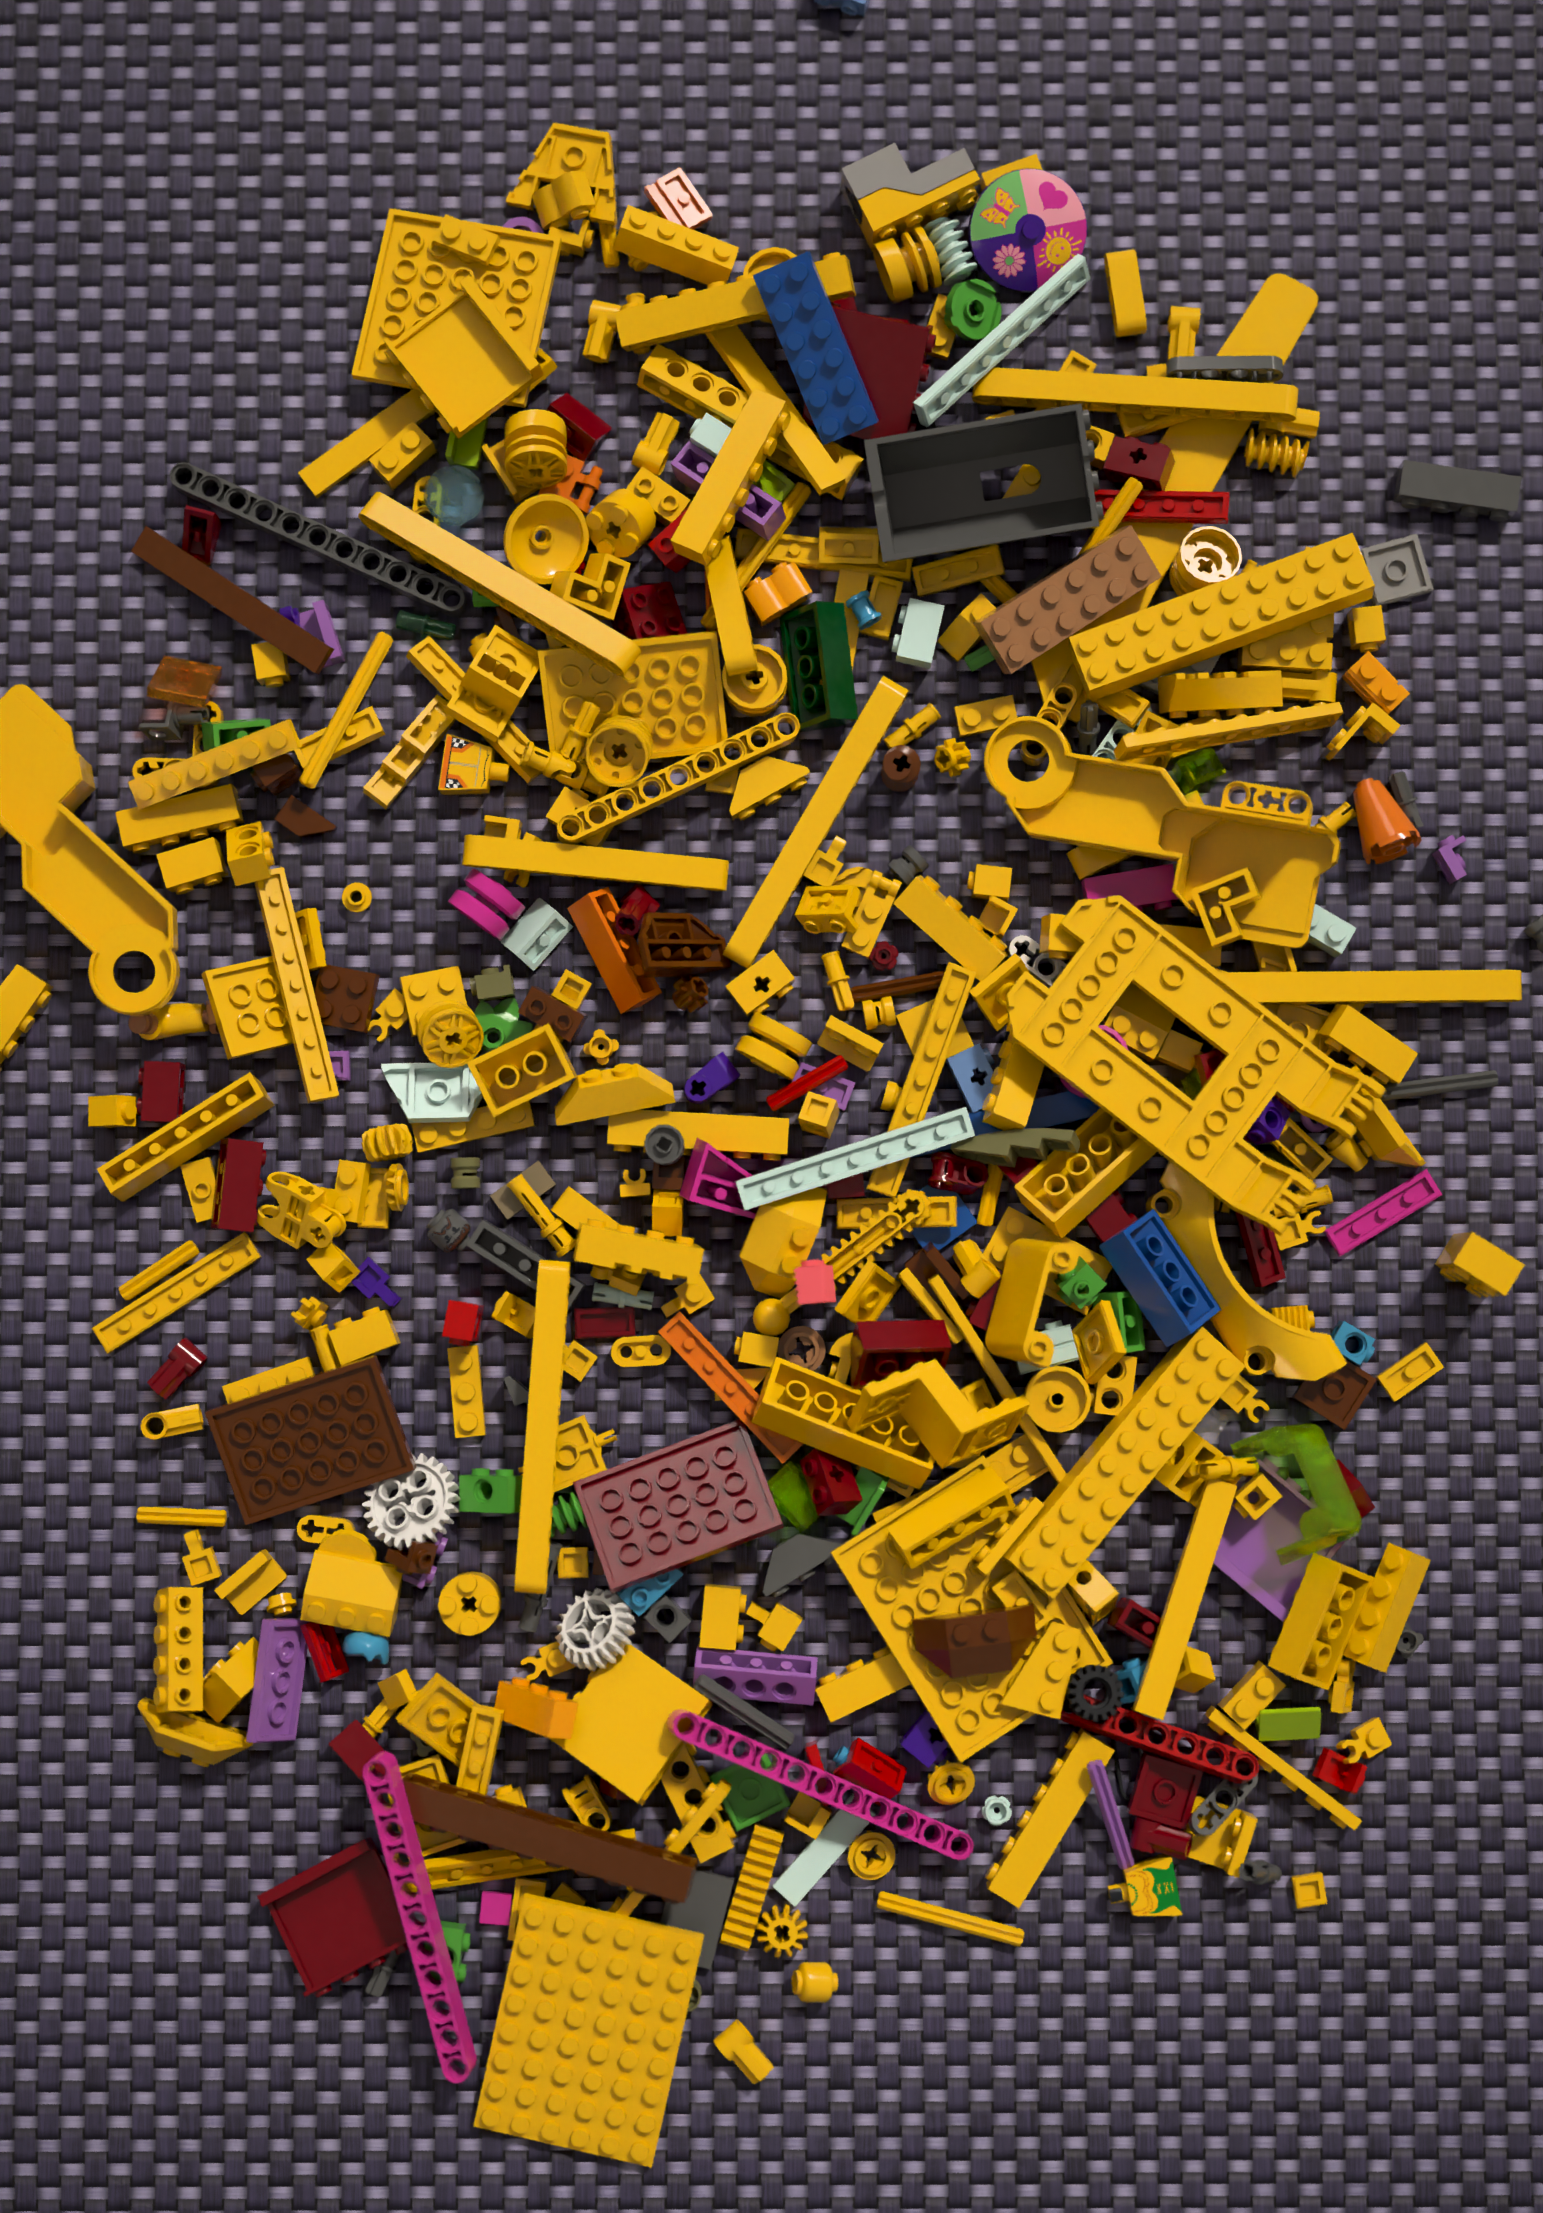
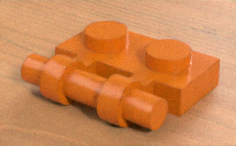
M567 455L566 476L561 482L553 486L541 488L538 495L555 494L573 502L583 515H588L591 508L589 503L594 491L599 490L602 483L600 478L604 470L593 466L589 475L582 474L585 462ZM577 484L584 486L579 499L571 497Z

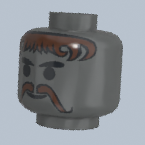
M454 1209L439 1210L426 1226L429 1229L428 1239L444 1253H451L455 1249L461 1252L470 1239L468 1234L471 1230V1224Z

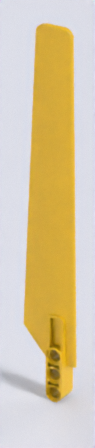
M1281 273L1271 275L1266 279L1216 356L1271 355L1280 357L1284 366L1317 308V294L1310 287ZM1197 417L1169 426L1159 442L1171 449L1175 460L1165 491L1213 492L1252 421ZM1120 522L1115 531L1121 527L1132 525L1162 577L1071 636L1146 609L1174 561L1183 539L1189 534L1194 523ZM1066 638L1031 661L1043 706L1036 717L1054 720L1057 724L1056 727L1060 731H1062L1068 719L1075 723L1080 721L1081 704L1086 702V699H1084L1085 689L1069 652V640ZM1064 693L1070 697L1071 701L1067 704H1061L1056 700L1055 696ZM1036 741L1022 742L1020 755L1026 764L1037 766L1046 759L1048 752L1042 744ZM1030 744H1037L1042 748V752L1038 755H1032L1027 751L1026 747Z

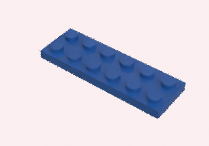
M810 251L753 275L822 444H828L879 422Z

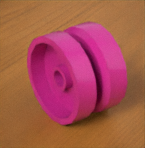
M472 868L464 882L476 896L473 897L464 890H456L448 902L473 923L501 941L509 931V926L497 914L500 912L509 919L517 920L526 907L514 898L512 893L500 883Z

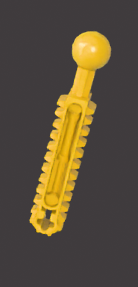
M907 1189V1192L897 1196V1205L892 1202L888 1203V1212L882 1209L878 1211L880 1216L878 1220L870 1217L869 1227L864 1224L859 1225L860 1234L851 1231V1241L841 1239L842 1248L839 1249L832 1246L831 1256L825 1253L821 1255L825 1265L833 1266L835 1291L838 1290L836 1282L839 1281L842 1284H846V1274L855 1277L857 1275L855 1267L862 1269L865 1265L864 1260L869 1259L874 1262L875 1252L883 1255L885 1253L883 1247L885 1244L889 1247L895 1246L894 1237L903 1240V1230L912 1233L914 1231L912 1224L922 1225L927 1217L930 1218L932 1201L928 1199L924 1191ZM910 1200L920 1202L917 1207L919 1210L918 1214L909 1212L902 1216L897 1213L898 1211L906 1212L910 1208L908 1203ZM798 1286L780 1300L768 1298L759 1302L755 1307L753 1323L761 1334L777 1336L787 1329L790 1322V1314L801 1306L797 1302L799 1299L796 1296L798 1291L795 1290Z

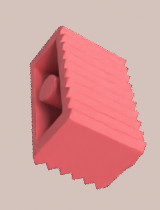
M819 1259L801 1261V1267H797L794 1270L796 1273L794 1278L797 1279L795 1284L798 1286L795 1289L798 1291L796 1296L799 1299L797 1302L800 1305L836 1302L833 1266L825 1265L824 1260Z

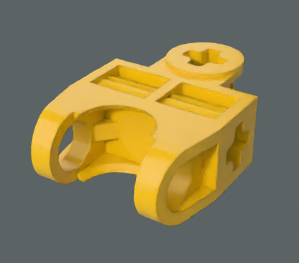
M273 1172L268 1175L265 1184L266 1188L272 1192L271 1195L278 1201L279 1206H260L257 1212V1222L274 1237L296 1249H299L306 1242L317 1248H325L332 1242L333 1237H339L345 1232L346 1221L343 1215L336 1209L322 1203L325 1195L323 1189L301 1177L286 1172ZM265 1215H270L274 1218H268Z

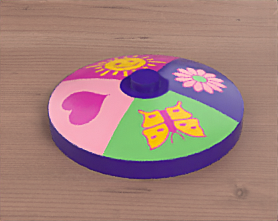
M1039 169L1015 170L996 178L977 198L969 220V243L977 264L994 282L1012 290L1035 291L1077 253L1082 255L1087 237L1085 211L1076 192L1057 175Z

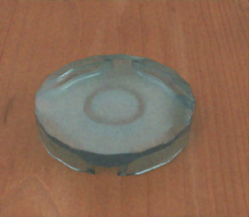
M450 465L435 471L427 481L424 492L426 505L431 514L440 522L449 525H463L475 518L482 509L484 493L478 477L468 468L459 465Z

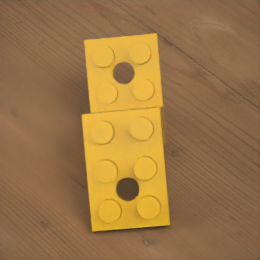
M934 1359L926 1363H916L907 1371L902 1373L897 1371L880 1382L872 1381L865 1385L861 1390L862 1394L858 1402L852 1408L853 1412L846 1424L854 1433L892 1416L901 1414L939 1466L945 1468L1011 1439L1031 1403L1024 1395H1021L1014 1399L1006 1398L996 1407L991 1409L986 1407L976 1412L938 1361Z

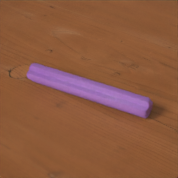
M1100 1759L1090 1761L1087 1764L1088 1773L1120 1869L1130 1868L1135 1862L1104 1764Z

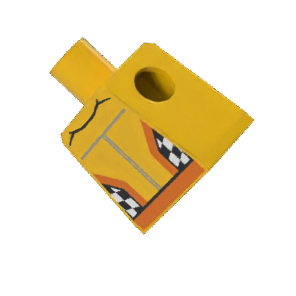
M446 734L438 790L443 795L487 794L490 791L491 780L508 782L510 764L494 762L495 751L489 746Z

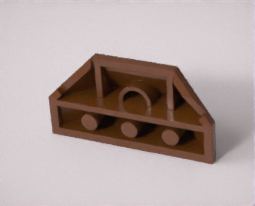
M655 912L644 914L638 937V950L644 977H686L688 974L694 976L731 967L730 959L723 955L726 948L725 938L718 933L714 934L706 924L692 914Z
M1033 1603L912 1619L916 1651L950 1678L1011 1671L1037 1635Z

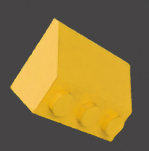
M549 1023L467 1062L493 1117L577 1077L565 1049Z
M315 1550L304 1591L300 1620L390 1637L397 1620L403 1573L397 1572L395 1570L396 1566L392 1564Z

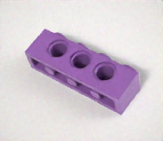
M697 1646L693 1687L695 1680L701 1674H705L741 1699L814 1705L818 1657Z

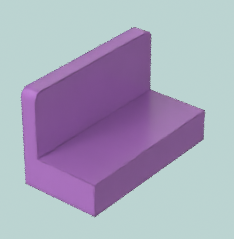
M324 600L312 603L314 609L299 613L300 627L334 649L323 668L345 662L327 604Z

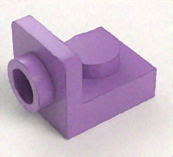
M1453 835L1437 843L1440 849L1432 853L1449 884L1467 875L1464 870L1466 869L1464 860L1458 853L1455 854L1452 850L1466 841L1464 835L1457 839Z

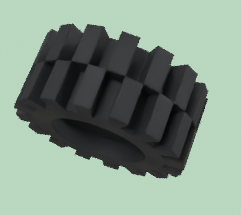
M1085 1665V1667L1076 1669V1672L1070 1675L1067 1693L1065 1694V1699L1069 1701V1708L1074 1710V1714L1085 1720H1106L1109 1716H1113L1117 1713L1115 1710L1122 1705L1120 1702L1121 1697L1124 1698V1692H1121L1123 1685L1121 1681H1118V1675L1115 1672H1111V1669L1101 1665ZM1093 1680L1100 1682L1105 1688V1697L1097 1705L1089 1704L1083 1696L1085 1685Z

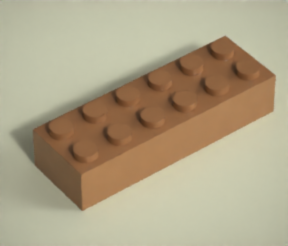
M1132 525L1124 526L973 624L1003 674H1012L1162 576Z

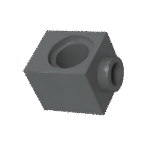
M667 1593L662 1598L659 1597L647 1609L648 1612L644 1616L669 1643L692 1620ZM660 1609H671L675 1616L674 1620L669 1624L660 1622L657 1616Z

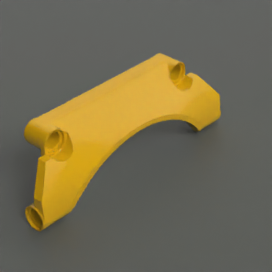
M1169 1161L1160 1179L1164 1189L1148 1198L1146 1211L1149 1212L1155 1209L1220 1306L1221 1310L1211 1317L1210 1320L1227 1349L1245 1365L1241 1372L1248 1376H1255L1271 1370L1277 1378L1317 1381L1345 1366L1347 1362L1331 1335L1307 1331L1276 1318L1258 1305L1244 1291L1231 1273L1218 1243L1214 1220V1195ZM1158 1198L1165 1199L1168 1204V1210L1165 1214L1158 1212L1155 1207V1202ZM1252 1353L1260 1359V1365L1257 1370L1251 1369L1248 1365V1358Z

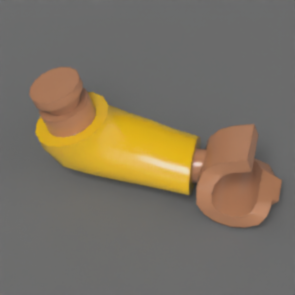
M209 1000L206 1002V1006L204 1003L166 1004L158 1011L149 1015L130 1016L128 1022L130 1030L133 1033L139 1034L145 1040H158L176 1035L206 1032L208 1030L212 1034H220Z

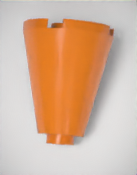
M1367 778L1357 783V788L1353 791L1362 853L1366 863L1370 864L1371 859H1374L1376 864H1381L1399 858L1408 853L1406 847L1412 843L1416 848L1422 841L1420 833L1380 780H1373V778Z

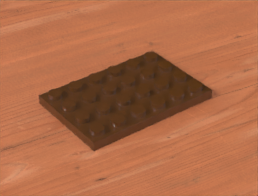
M376 1355L245 1397L205 1412L245 1525L416 1469Z

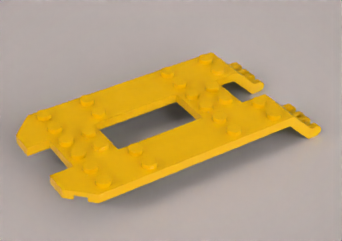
M1121 895L1100 899L1078 900L1058 926L1082 945L1050 988H1047L1027 971H1024L1005 995L1011 1039L1232 1210L1265 1225L1281 1236L1287 1227L1283 1221L1269 1214L1272 1208L1279 1209L1287 1218L1293 1219L1297 1211L1281 1200L1280 1197L1294 1207L1301 1209L1304 1205V1200L1287 1190L1288 1186L1293 1183L1308 1195L1312 1194L1317 1186L1302 1173L1265 1157L1242 1138L1276 1094L1302 1115L1331 1127L1344 1137L1351 1139L1356 1133V1128L1351 1123L1340 1118L1343 1111L1347 1112L1357 1122H1364L1367 1115L1352 1103H1355L1368 1113L1372 1111L1374 1106L1371 1101L1358 1094L1357 1091L1361 1087L1367 1090L1371 1096L1378 1099L1383 1096L1386 1089L1373 1078L1333 1061ZM1131 982L1226 1055L1194 1100L1098 1027Z

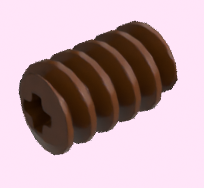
M904 745L894 746L887 751L883 759L881 771L882 781L887 788L892 791L903 792L915 785L921 766L920 758L916 751ZM900 765L905 766L902 772L896 771Z

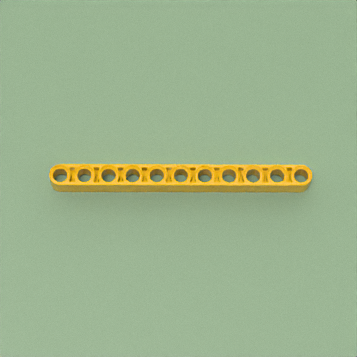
M993 367L973 385L972 401L984 405L1033 408L1039 407L1040 404L1045 405L1043 408H1057L1081 403L1082 410L1292 422L1296 419L1299 390L1297 387L1287 384Z
M375 492L358 514L360 521L369 529L470 589L475 590L480 595L485 596L495 604L617 676L623 677L641 654L638 645L629 638L381 492Z
M885 676L881 678L723 952L725 957L746 969L752 966L803 878V874L822 845L909 693L908 689Z
M1521 970L1220 972L1261 1005L1522 1001Z
M540 1260L538 1267L514 1588L515 1592L546 1594L571 1270V1263L566 1261Z

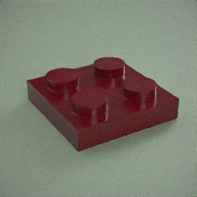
M1143 1753L1126 1811L1129 1814L1186 1830L1203 1771Z

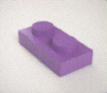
M799 1061L798 1065L800 1068L793 1081L816 1069V1067ZM835 1076L810 1092L837 1100L839 1109L845 1111L855 1082Z

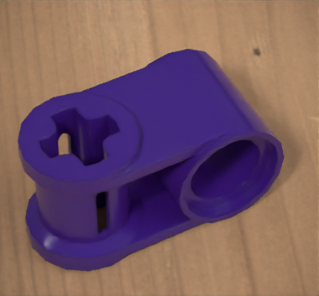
M721 1052L686 1081L684 1088L685 1096L691 1103L702 1104L719 1091L731 1085L741 1074L725 1053ZM693 1083H696L698 1086L701 1084L705 1085L703 1096L691 1094Z

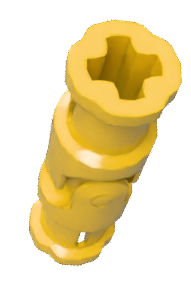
M532 741L527 743L520 759V766L525 767L527 765L542 771L543 776L551 779L554 778L576 790L582 788L596 794L598 799L606 795L609 786L599 782L590 773L588 765L573 761L571 758H566L555 751L551 753L534 746ZM573 772H575V778H571Z

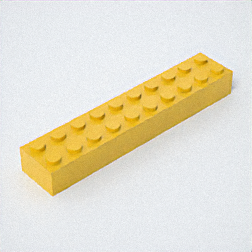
M1353 533L1070 636L1068 637L1069 652L1088 700L1095 701L1370 600L1373 596L1375 584Z
M1202 1326L1190 1335L1177 1341L1135 1391L1130 1402L1110 1421L1043 1502L1044 1507L1001 1558L1013 1569H1016L1041 1594L1054 1599L1241 1373L1245 1365Z

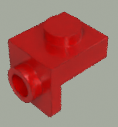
M1323 1747L1312 1776L1340 1790L1356 1794L1364 1783L1367 1766L1358 1762L1344 1764L1343 1760L1347 1757Z

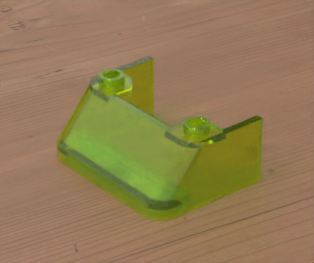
M1307 1423L1275 1426L1230 1445L1235 1458L1249 1457L1264 1450L1274 1457H1284L1294 1453L1317 1507L1308 1510L1300 1518L1299 1527L1304 1539L1275 1550L1281 1566L1352 1538L1360 1532L1362 1527L1360 1513L1325 1434L1318 1425Z

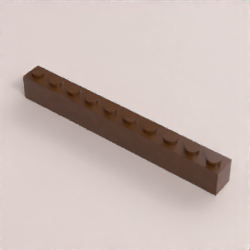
M409 1772L402 1778L414 1824L422 1823L428 1825L432 1831L438 1833H446L448 1831L458 1834V1837L464 1841H481L487 1843V1846L494 1850L502 1851L507 1849L514 1851L518 1857L523 1859L537 1858L545 1861L546 1865L553 1868L566 1867L573 1869L575 1874L582 1877L596 1876L612 1886H620L621 1884L629 1886L638 1894L650 1895L652 1893L661 1896L665 1902L671 1904L685 1903L690 1895L699 1859Z

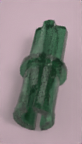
M400 610L398 613L396 629L421 634L423 638L428 635L451 641L455 637L456 626L454 624L431 619L428 614L421 616Z

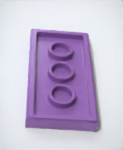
M300 1618L262 1619L247 1742L266 1743L296 1740L308 1650L300 1625L309 1621L300 1620Z

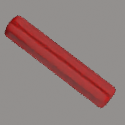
M838 1055L769 1095L766 1101L771 1110L776 1111L848 1069V1064L842 1055Z

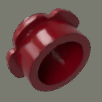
M881 941L876 944V947H873L869 959L877 970H890L897 964L898 950L894 945ZM885 953L887 957L882 959L881 954Z

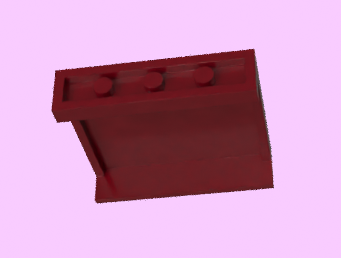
M831 302L879 422L849 435L868 440L917 431V424L913 423L916 411L913 402L922 395L919 393L921 383H926L929 375L930 365L926 364L928 352H933L936 342V335L932 334L933 326L923 327L841 308V304ZM805 403L802 417L808 426L815 427Z
M372 1837L357 1842L257 1896L261 1906L268 1907L307 1991L303 1992L304 1997L314 1993L315 1997L318 1998L333 1990L330 1985L331 1983L341 1979L344 1984L359 1976V1968L368 1964L369 1968L372 1969L386 1962L387 1960L384 1955L395 1950L396 1954L399 1955L409 1949L390 1875Z

